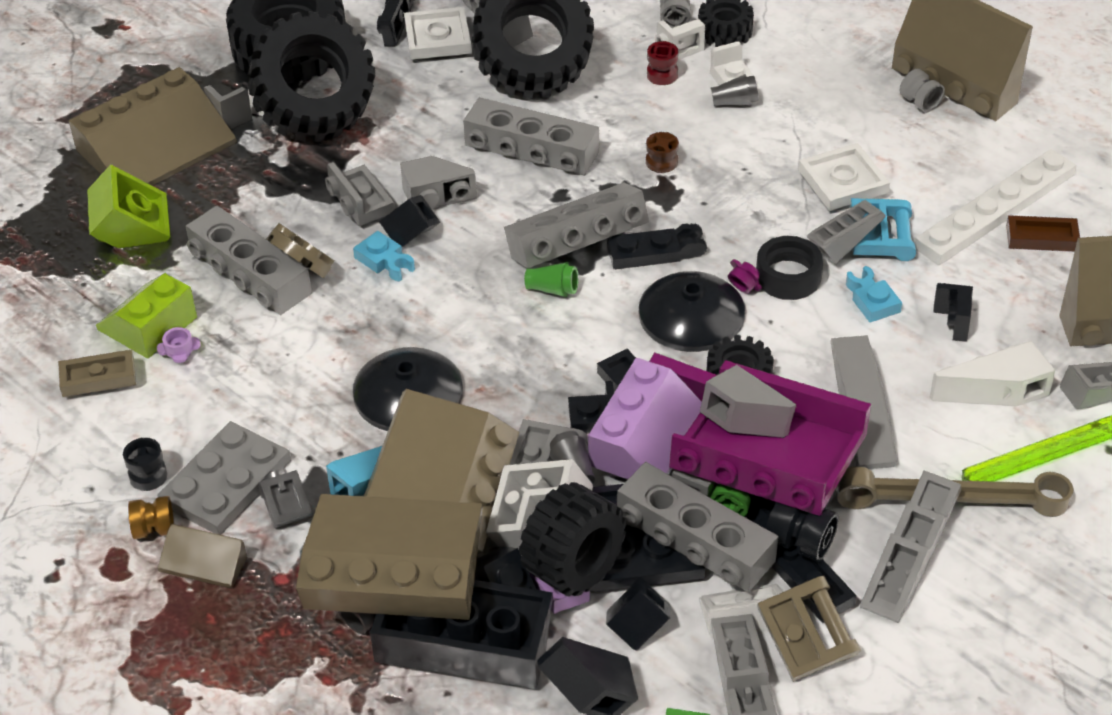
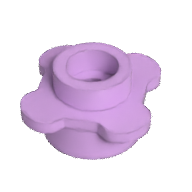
M176 327L164 333L162 337L163 343L157 345V352L159 355L171 357L175 363H182L187 360V357L193 350L199 349L201 344L198 338L191 337L189 330Z

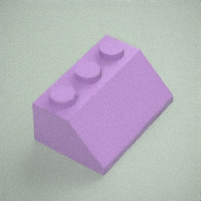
M636 357L588 435L591 467L629 479L644 462H647L669 474L672 470L669 467L672 435L674 433L683 436L686 434L700 414L702 402L671 368Z

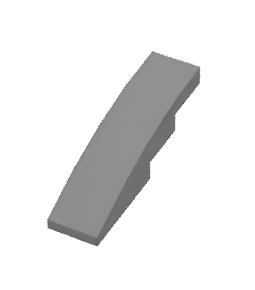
M868 335L831 338L838 393L871 404L867 435L855 454L856 467L867 469L895 467L897 458L890 420Z
M923 470L911 501H907L894 534H890L862 599L860 608L899 623L946 526L962 489L961 484Z
M752 614L712 618L711 627L728 715H777L768 685L769 672Z

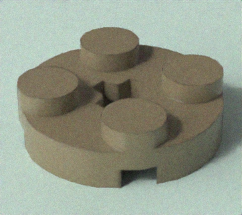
M280 223L273 228L266 238L270 243L322 278L326 277L335 261Z

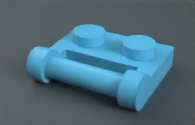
M851 198L850 208L866 200L881 210L886 216L853 248V255L896 256L901 261H909L916 256L915 243L911 240L909 219L912 216V206L909 201L900 199ZM887 216H892L896 220L897 239H889Z

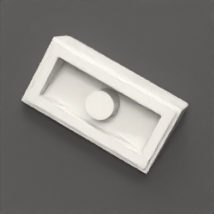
M778 584L753 587L750 592L740 589L699 597L709 635L714 639L711 627L712 618L752 614L757 632L768 631L757 608V604L783 591Z

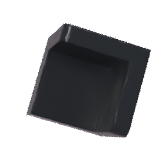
M422 195L409 198L379 221L388 236L402 247L421 233L430 231L441 223Z
M640 577L607 610L606 625L633 650H638L670 619V604Z

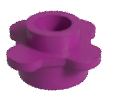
M736 259L730 262L733 269L727 277L735 288L745 294H749L752 289L756 291L762 289L758 281L760 273L749 262L741 264Z

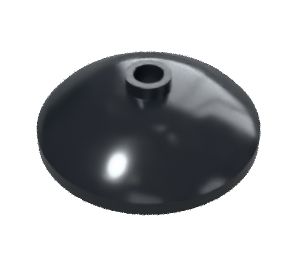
M682 271L669 274L653 282L640 298L638 313L644 331L659 344L679 351L701 352L707 351L710 348L713 349V344L716 341L722 344V338L728 336L732 340L734 335L739 333L744 323L745 305L739 292L725 280L705 272Z
M418 347L397 348L374 357L360 369L353 383V400L357 411L368 423L385 431L389 430L402 392L406 389L460 404L463 395L461 374L455 364L440 353Z

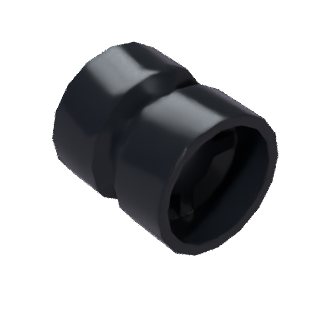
M776 502L769 516L766 529L778 536V546L789 549L795 545L797 546L798 554L820 562L829 551L836 535L839 514L824 508L819 516Z

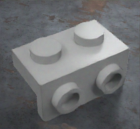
M334 162L327 164L328 177L325 178V184L332 197L337 196L345 215H351L359 226L387 216L395 210L394 201L365 164L343 173Z

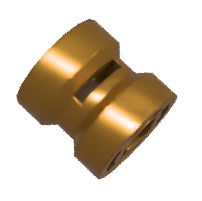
M170 496L157 497L153 504L150 502L146 503L141 499L129 501L128 503L129 524L133 539L146 538L150 533H154V531L161 536L167 535L171 524H174Z

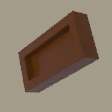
M1008 215L1006 229L1009 249L1075 252L1077 239L1080 238L1077 218Z

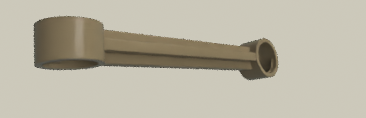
M849 467L837 485L838 502L848 509H863L871 506L876 500L911 501L920 479L875 478L874 473L867 468ZM1056 472L1041 473L1035 478L1034 483L951 480L961 484L962 488L956 502L1030 504L1035 511L1049 517H1057L1064 514L1069 507L1073 495L1071 481L1064 475ZM854 487H862V488H859V489H850V488H854ZM1052 490L1060 494L1062 498L1052 499L1040 491Z

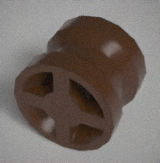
M656 132L647 138L646 150L648 153L646 154V165L650 170L657 173H667L677 167L679 141L674 134Z

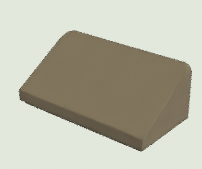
M171 524L164 542L158 571L232 588L247 559L245 545L241 539Z

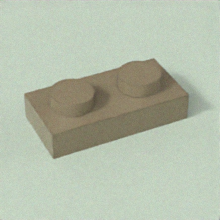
M132 349L58 361L59 387L62 397L136 385Z

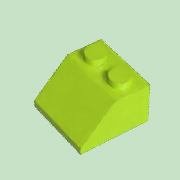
M111 164L88 188L89 235L95 237L98 241L106 242L116 248H125L166 242L170 238L167 193Z
M164 273L143 285L98 322L96 328L98 331L149 359L157 352V345L163 343L162 337L166 331L176 327L185 328L197 318L191 287Z

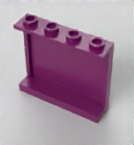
M725 360L720 367L719 374L738 365L796 404L788 435L781 438L728 432L700 413L684 436L676 433L672 435L669 467L820 516L867 435L871 404Z

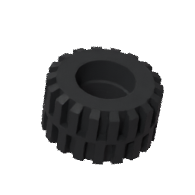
M571 482L569 485L566 483L559 485L557 490L552 489L547 493L543 501H539L535 506L534 512L526 521L527 525L522 531L520 538L522 540L519 546V554L522 555L520 561L529 573L566 596H579L584 591L588 592L593 589L596 583H600L605 578V575L611 570L617 556L620 554L621 545L626 531H624L626 519L623 517V511L616 504L582 484Z

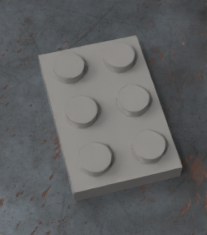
M230 421L157 496H170L173 512L212 533L221 535L260 494L259 483L265 480L264 476L273 471L284 469L291 461L290 450Z

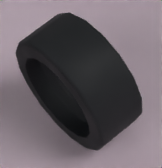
M780 236L770 239L761 246L757 253L756 269L760 273L758 281L762 286V290L770 296L784 300H797L808 297L817 290L821 283L823 254L811 241L798 236ZM781 261H794L804 265L808 270L799 274H784L770 266Z

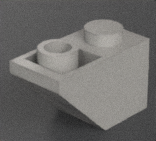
M435 156L400 163L402 187L407 200L422 195L430 208L433 209L477 199L476 176L472 168Z
M735 365L706 381L700 413L728 432L784 438L789 433L796 404L740 366Z

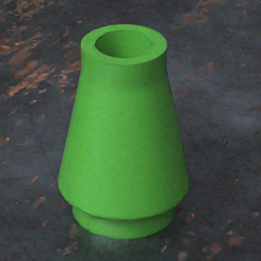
M565 262L535 269L528 268L524 278L526 289L538 290L562 297H567L568 294H575L578 288L577 267L569 266Z

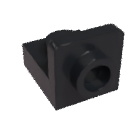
M937 283L933 312L948 314L947 325L953 326L952 340L967 342L971 320L973 286Z
M605 381V395L568 397L570 428L582 430L586 434L591 432L614 394L613 381Z

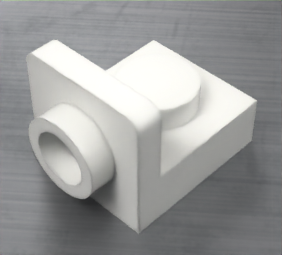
M696 19L671 28L664 20L657 22L655 42L667 41L675 44L678 48V60L704 50L705 24Z
M740 42L722 45L711 50L710 74L718 85L744 74L747 77L753 76L742 60L743 46Z

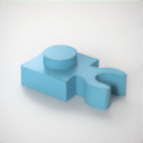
M376 231L353 248L355 259L376 273L387 269L390 278L400 282L402 280L400 268H406L410 272L415 271L414 259L408 254H402V246L379 231Z
M865 266L863 267L862 278L855 277L851 271L847 272L846 286L849 290L853 291L852 300L869 323L901 313L902 301L885 280L875 283L873 280V270Z

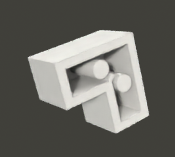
M573 459L504 465L486 533L498 547L519 549L522 543L520 539L522 531L527 525L526 521L534 512L535 506L539 501L545 499L547 493L552 489L557 490L559 485L564 483L569 485L571 482H577L590 490L593 489V484Z

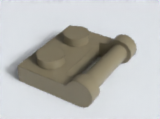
M825 576L814 578L757 604V608L793 682L837 662L848 660L861 652L856 639L851 640L827 592L830 586ZM813 598L836 645L835 647L826 650L803 603L806 599Z

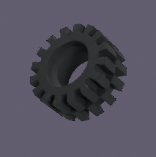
M706 0V3L703 2L701 4L698 19L705 24L707 44L711 45L715 42V47H719L721 44L726 45L734 42L741 43L742 41L746 43L752 37L754 12L752 5L749 6V2L746 0L743 2L741 0Z
M734 335V341H731L728 336L722 338V344L716 341L713 344V349L710 348L708 351L706 371L715 375H719L720 367L725 360L770 374L773 373L774 359L773 355L771 356L770 348H764V342L761 340L754 344L753 337L747 336L746 341L741 340V335Z

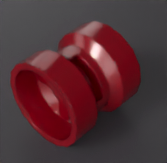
M658 41L649 45L647 49V61L649 62L647 66V79L656 85L672 84L678 77V66L676 65L678 61L677 46L667 41Z

